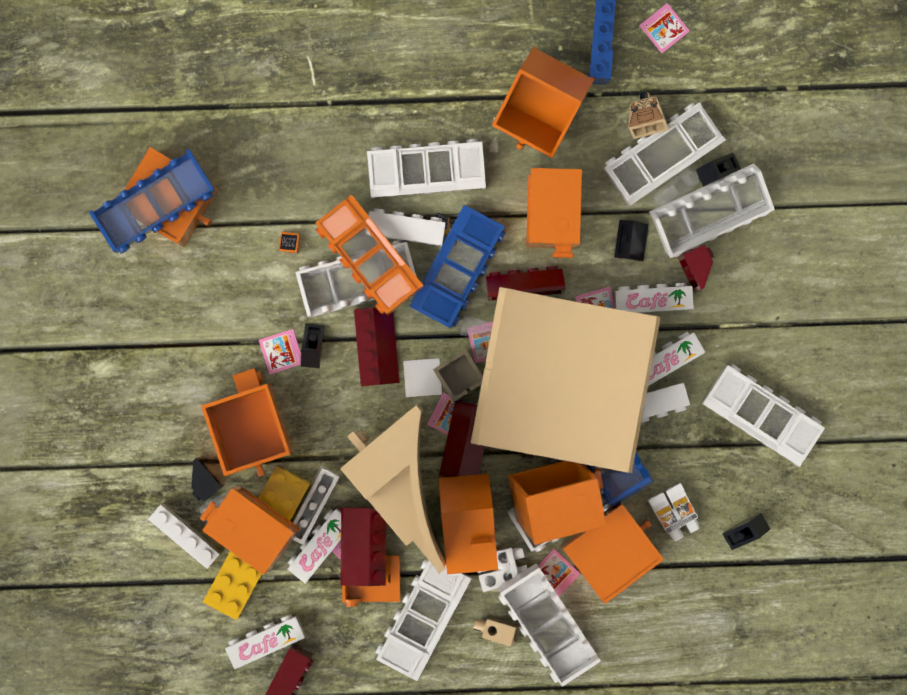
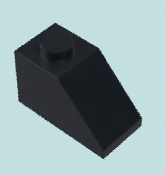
M730 153L695 170L704 187L741 170L734 153Z
M305 324L301 347V367L320 368L324 325Z
M197 457L193 460L191 488L194 491L192 494L198 501L202 500L205 502L223 485L201 459Z
M759 513L722 533L731 550H734L761 538L770 530V527L762 513Z

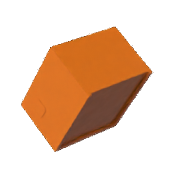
M534 46L519 69L492 126L519 140L516 145L518 149L522 150L524 145L527 144L553 158L588 93L594 78H590L536 49Z
M149 147L124 190L131 189L137 185L136 182L139 180H145L153 175L155 170L169 165L171 159ZM168 178L149 189L165 215L183 204ZM214 186L216 191L213 193V197L207 201H199L196 203L197 207L189 212L186 210L181 212L177 220L173 222L167 221L163 224L164 227L157 232L176 244L185 247L200 221L207 226L211 225L212 220L203 217L219 189ZM145 193L126 203L135 219L146 226L160 219Z
M531 168V173L528 175L526 248H555L552 258H574V253H571V249H576L580 245L582 169Z
M265 384L201 406L224 476L255 466L258 477L266 475L265 470H263V463L294 453L271 384Z
M564 460L508 475L516 521L528 534L534 545L606 526L600 489H603V482L599 468L591 472L585 464Z
M489 473L439 478L447 575L498 570Z
M242 486L232 488L218 508L215 507L216 503L212 501L200 517V520L203 522L205 520L208 521L202 530L204 533L263 575L273 569L301 529Z
M622 503L616 506L612 505L611 508L604 511L606 526L574 534L561 544L563 550L604 604L664 560L643 532L646 528L652 526L651 523L646 519L638 526Z

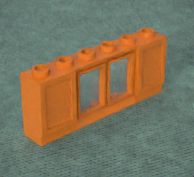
M350 195L315 222L318 227L315 229L322 239L324 237L330 242L327 244L334 254L336 252L339 253L342 257L339 261L346 269L350 267L354 272L351 276L357 284L361 282L365 286L364 293L369 299L373 297L376 300L377 304L375 306L381 314L385 312L388 316L424 288V285L353 195Z

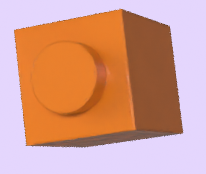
M256 368L233 375L238 393L262 386L261 382H264L261 371H257Z

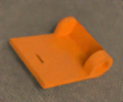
M386 555V586H342V603H346V607H357L358 603L401 602L400 555Z

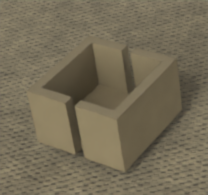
M466 349L451 358L453 362L449 363L447 360L433 369L453 402L468 393L466 389L470 388L472 391L482 385L483 376Z

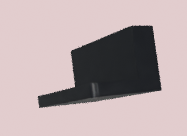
M619 220L614 258L644 261L648 232L647 223Z

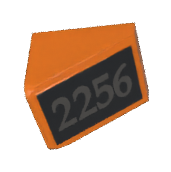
M281 232L279 251L298 254L300 234Z

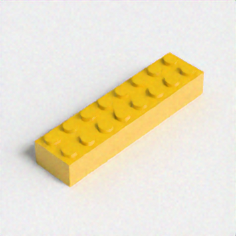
M277 465L259 499L291 521L311 482ZM230 551L203 603L237 620L262 574Z

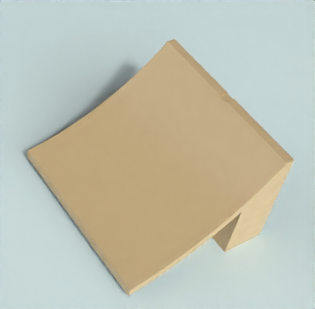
M500 287L471 443L632 473L661 317Z
M418 403L371 443L369 442L371 437L364 429L360 431L358 428L351 432L347 437L358 449L359 453L340 469L362 496L378 511L403 543L407 546L413 541L436 568L438 574H440L445 569V553L433 529L423 491L420 468V431L423 408Z

